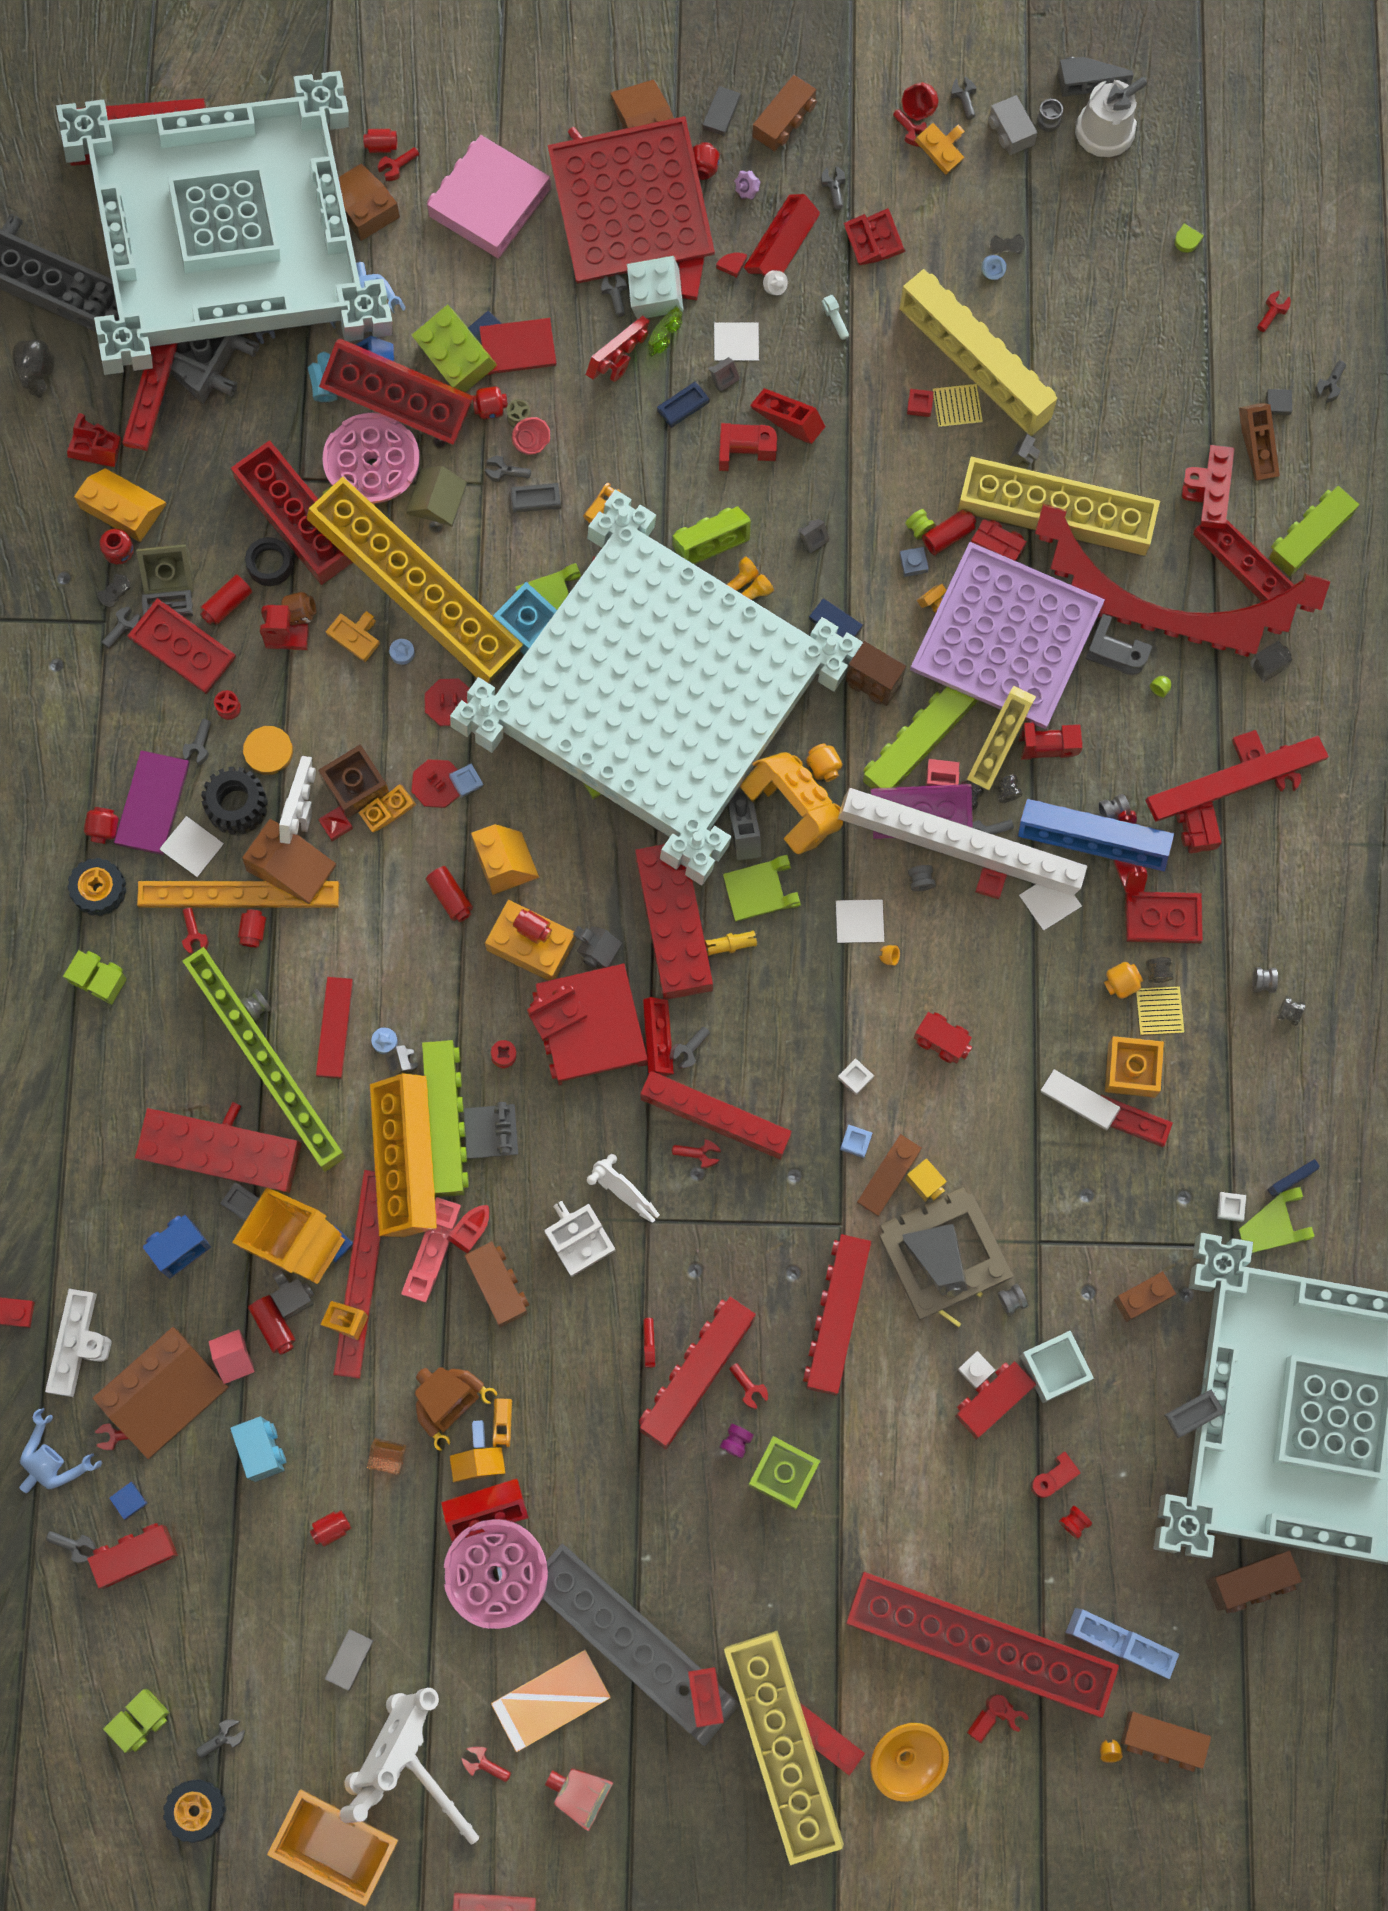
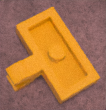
M932 123L915 139L917 144L945 175L964 159V156L953 145L965 132L959 124L945 136Z
M367 611L356 624L340 613L326 630V634L364 662L368 660L380 645L376 638L366 632L376 623L374 616Z

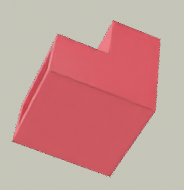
M929 759L925 786L958 785L960 762Z
M239 1329L208 1341L212 1360L224 1384L255 1372L244 1338Z

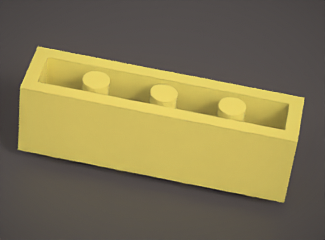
M1013 686L967 780L990 790L1036 696Z

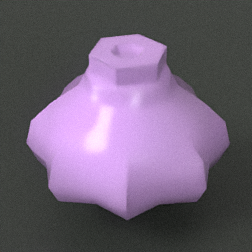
M740 171L735 179V191L739 193L742 199H753L759 191L760 181L754 176L752 171Z

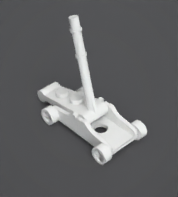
M424 1688L416 1694L410 1695L403 1693L393 1694L387 1699L386 1708L390 1715L360 1772L350 1773L345 1779L346 1791L351 1795L357 1796L349 1806H344L340 1811V1818L344 1823L364 1821L367 1818L368 1809L382 1799L384 1791L391 1790L396 1786L400 1772L404 1767H407L413 1771L441 1806L442 1811L453 1821L460 1830V1834L464 1835L470 1844H474L479 1839V1836L472 1829V1825L468 1824L454 1806V1802L449 1800L415 1755L418 1746H421L423 1743L422 1727L427 1712L434 1709L439 1701L438 1694L434 1689Z

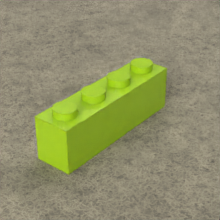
M1337 486L1332 492L1327 490L1319 499L1321 503L1316 508L1312 505L1304 513V519L1300 523L1294 522L1287 530L1288 535L1284 539L1279 537L1271 546L1273 551L1269 559L1289 577L1354 515L1360 504L1341 487Z

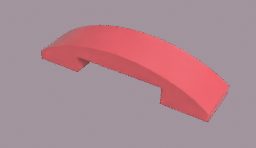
M436 1197L437 1228L425 1231L412 1270L409 1271L401 1295L424 1303L427 1302L450 1243L447 1237L455 1228L461 1205Z

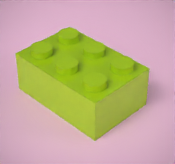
M448 304L412 334V337L448 383L463 392L468 391L497 366Z

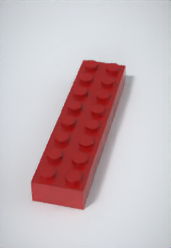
M1227 519L1225 529L1200 527V525L1195 528L1193 535L1262 602L1286 591L1294 585Z

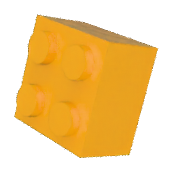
M1113 1036L1108 1043L1105 1092L1156 1098L1161 1091L1164 1042Z

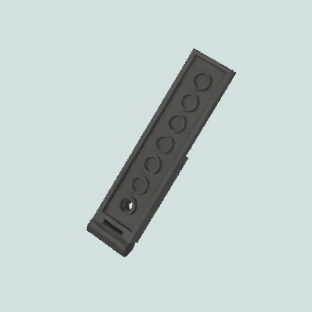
M562 1543L546 1561L548 1579L543 1599L705 1747L741 1704L718 1684L724 1723L697 1728L688 1672L701 1670V1668ZM683 1686L689 1687V1694L686 1696L680 1694V1689Z

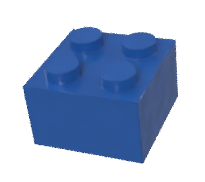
M186 1215L183 1217L177 1216L167 1224V1229L161 1233L156 1232L147 1238V1244L143 1246V1249L158 1269L169 1279L211 1248L195 1224Z

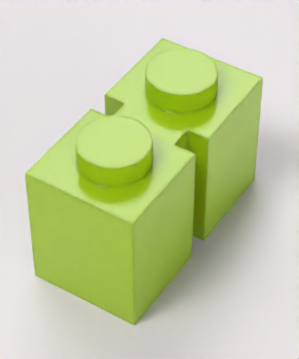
M78 950L63 977L68 983L86 992L91 991L93 996L112 1005L127 980L122 973L123 969L112 962H109L108 965L99 962L101 957L91 951H87L85 954Z
M143 1689L126 1706L127 1710L144 1728L127 1711H121L103 1728L125 1753L132 1750L137 1752L147 1742L145 1737L151 1730L156 1733L167 1722L165 1717L170 1712L148 1689Z

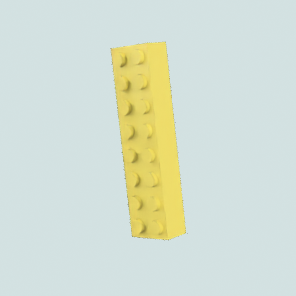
M923 269L903 286L899 309L1030 436L1034 435L1051 420L1057 402L1055 392L1040 382L1037 374L1032 370H1028L1016 354L1010 353L1003 341L995 338L983 322H978L972 316L969 308L962 306L950 290H945L933 274H929Z
M971 457L958 511L963 509L966 512L970 511L974 516L1036 530L1042 505L1046 504L1067 510L1065 518L1076 540L1146 556L1151 543L1160 501Z
M778 1631L727 1646L724 1652L790 1865L843 1849L844 1843Z

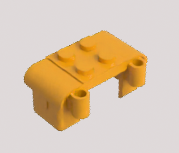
M782 752L752 763L756 767L740 785L750 800L753 802L763 791L769 797L778 788L803 817L784 837L785 842L796 854L815 849L829 834L841 829L843 820L838 819L841 807L837 804H832L826 790L814 781L810 771L803 767L802 761L797 756Z

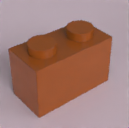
M1162 1271L1120 1294L1114 1299V1302L1127 1323L1169 1300L1176 1293Z

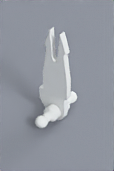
M610 1154L607 1159L597 1161L593 1166L592 1175L587 1177V1183L594 1185L598 1180L599 1184L606 1190L609 1188L618 1198L640 1213L641 1217L653 1223L655 1219L647 1211L656 1218L659 1216V1213L632 1183L612 1168V1164L617 1161L616 1155Z

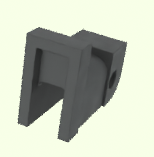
M1103 614L1086 659L1121 671L1127 675L1139 674L1146 664L1152 645L1136 639L1133 645L1107 636L1106 632L1112 617Z

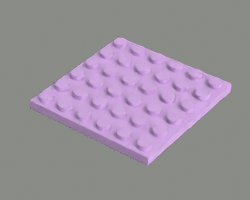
M969 542L910 670L1000 710L1013 686L1036 696L1025 721L1034 722L1035 725L1046 729L1101 610L1104 599Z

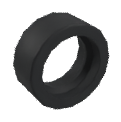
M260 538L253 542L246 551L245 563L248 573L260 585H279L287 580L292 573L293 561L290 550L284 542L277 538ZM276 550L283 556L281 568L269 574L259 572L255 567L256 557L263 551Z

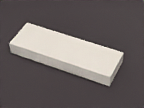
M1053 1070L1041 1089V1093L1105 1130H1108L1120 1111L1119 1106L1056 1070Z

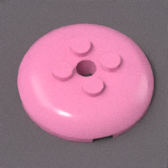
M363 413L346 419L334 433L329 435L323 450V467L326 477L332 486L340 478L344 477L372 504H377L397 497L410 486L419 467V449L412 432L399 423V421L380 413ZM370 459H376V460H377V461H376L375 463H373L372 465H370L369 463H366V462H367L368 460H370Z
M485 1520L466 1528L453 1541L444 1562L446 1583L444 1586L452 1606L464 1619L479 1627L499 1629L511 1627L522 1622L535 1611L546 1590L548 1570L546 1558L540 1544L525 1528L507 1520ZM478 1529H483L485 1531L483 1533L465 1538L470 1531ZM496 1566L500 1567L502 1571V1577L499 1581L493 1576V1570Z

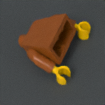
M440 1367L432 1374L427 1368H424L416 1375V1380L421 1384L415 1391V1395L418 1398L416 1402L417 1420L429 1437L433 1436L435 1439L434 1446L442 1451V1448L438 1445L437 1440L445 1438L450 1445V1439L447 1435L440 1434L439 1431L441 1430L444 1433L479 1398L476 1393L479 1392L481 1394V1400L485 1404H491L490 1401L485 1399L487 1391L497 1396L495 1389H486L484 1383L467 1370L452 1368L447 1371Z

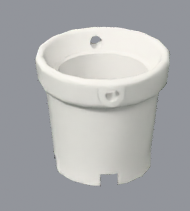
M1114 80L1113 84H1106V81L1098 84L1093 89L1087 106L1082 109L1076 121L1075 134L1079 144L1087 152L1098 157H1113L1122 154L1131 146L1135 138L1137 121L1134 119L1137 103L1134 99L1135 94L1129 97V100L1132 102L1129 109L1113 110L1114 104L1121 101L1122 98H1115L1107 104L1110 90L1115 84L1119 89H1125L1129 86L1118 80Z

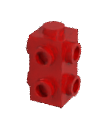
M930 1012L926 1014L914 1035V1039L917 1040L916 1043L925 1050H930L931 1048L939 1053V1058L947 1063L954 1062L957 1064L960 1058L965 1060L973 1048L969 1045L972 1037L968 1035L969 1032L958 1025L955 1027L950 1025L944 1016L936 1012L934 1014Z

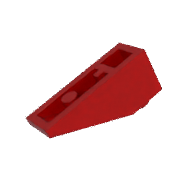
M765 388L750 405L753 410L791 436L810 444L815 441L826 427L815 407Z

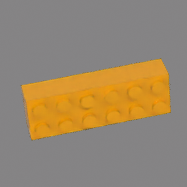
M402 1073L370 1084L379 1236L407 1237L437 1228L426 1076Z

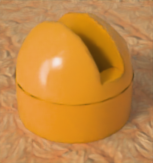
M896 945L883 946L880 949L882 956H879L881 962L886 965H897L900 958L899 947Z
M1112 1739V1743H1107V1740H1105L1100 1746L1101 1760L1109 1763L1121 1760L1122 1749L1120 1744Z

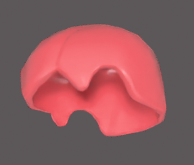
M537 417L525 418L514 427L511 437L512 443L519 452L525 455L537 454L550 442V429L545 421Z

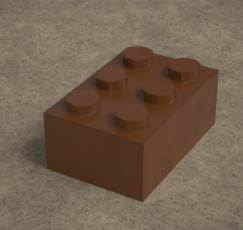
M1290 1551L1274 1554L1206 1580L1217 1611L1225 1610L1227 1614L1247 1608L1246 1602L1250 1601L1252 1605L1272 1599L1270 1593L1275 1592L1276 1595H1282L1297 1589L1295 1584L1302 1582Z

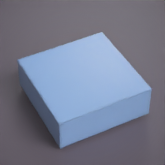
M472 764L449 775L461 798L483 787V783Z
M848 1125L840 1150L864 1158L872 1132Z
M482 1420L473 1421V1447L475 1449L485 1448L484 1422Z

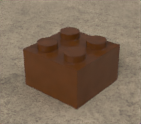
M864 641L848 665L846 682L853 690L857 692L862 691L869 695L873 702L888 706L903 683L906 665Z
M361 744L318 770L322 781L347 819L361 811L377 797L381 799L389 793L386 782Z

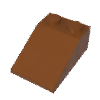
M654 79L610 92L623 129L674 119L670 107Z
M362 163L338 177L347 223L360 241L400 218L398 204L387 188Z
M269 819L242 857L247 872L308 904L312 902L337 866L334 861L297 834H293L290 844L280 843L279 823Z

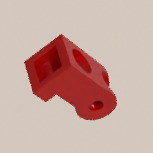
M1065 1451L1054 1458L1058 1463L1055 1468L1047 1474L1036 1476L1032 1480L1031 1490L1037 1497L1045 1498L1052 1495L1081 1473Z

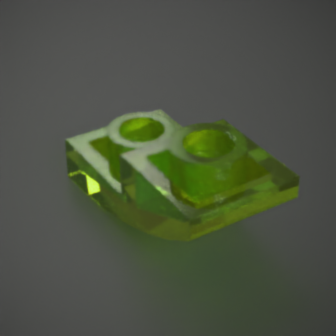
M677 306L670 310L654 329L648 342V354L651 357L656 353L664 352L670 344V332L674 333L681 327L682 311Z

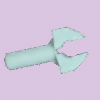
M833 295L823 298L822 304L827 317H831L840 339H847L849 334L838 312L839 305Z

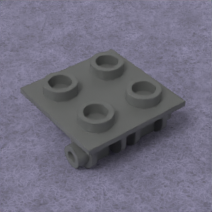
M498 1102L496 1106L464 1108L467 1159L518 1155L515 1104L506 1105V1102Z

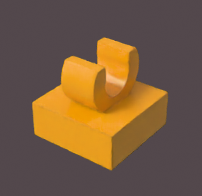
M943 584L936 585L916 601L921 608L931 606L932 610L936 613L943 599L941 596L947 590Z

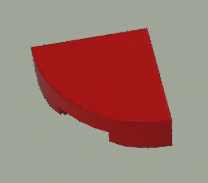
M727 254L716 263V269L737 278L747 260V254Z

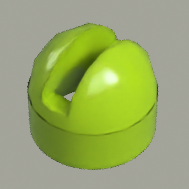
M1158 676L1150 683V689L1157 696L1163 698L1171 689V681L1166 676Z

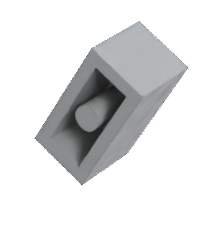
M1017 95L991 106L990 116H988L989 124L998 133L1000 145L1002 148H1006L1009 155L1035 145L1037 131Z

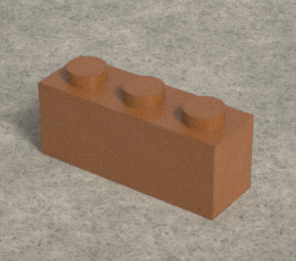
M793 75L754 122L752 137L775 152L780 145L783 146L787 142L790 132L801 125L803 116L807 111L810 113L817 103L816 89Z
M490 1242L464 1255L500 1328L528 1314L525 1307L529 1306V1303L523 1291L518 1293L514 1286L518 1281L513 1270H506L502 1262L506 1260V1256L501 1246L495 1248L493 1242Z
M1128 1712L1121 1744L1127 1745L1126 1751L1142 1755L1143 1751L1153 1754L1152 1759L1167 1764L1169 1759L1180 1762L1179 1768L1194 1772L1195 1767L1204 1768L1211 1736L1136 1712Z

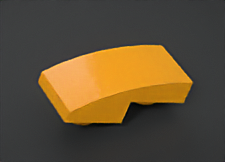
M399 784L381 799L377 797L358 813L374 833L416 806V803L403 785Z

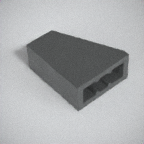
M953 1224L902 1235L907 1250L942 1296H957L963 1291H967L957 1234Z

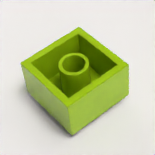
M773 1436L748 1486L796 1510L820 1460Z

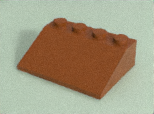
M172 1327L92 1399L143 1455L150 1459L229 1387L223 1383L222 1379L179 1330Z

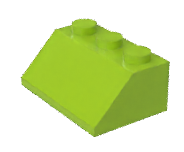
M738 506L733 509L726 508L715 517L710 519L708 517L703 518L690 528L683 527L677 530L672 535V546L676 554L695 565L749 541L751 520Z

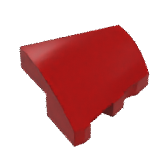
M78 413L73 426V436L67 450V458L115 467L121 437L105 430L98 423L92 425L85 420L84 414Z

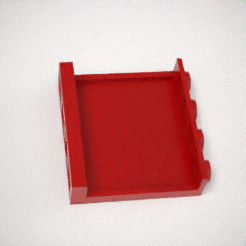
M625 964L536 984L537 992H532L534 1001L539 998L545 1000L553 995L552 992L562 986H566V988L573 986L575 994L587 1014V1018L543 1041L546 1055L552 1054L554 1064H549L552 1079H557L559 1085H562V1081L637 1064L638 1067L648 1065Z

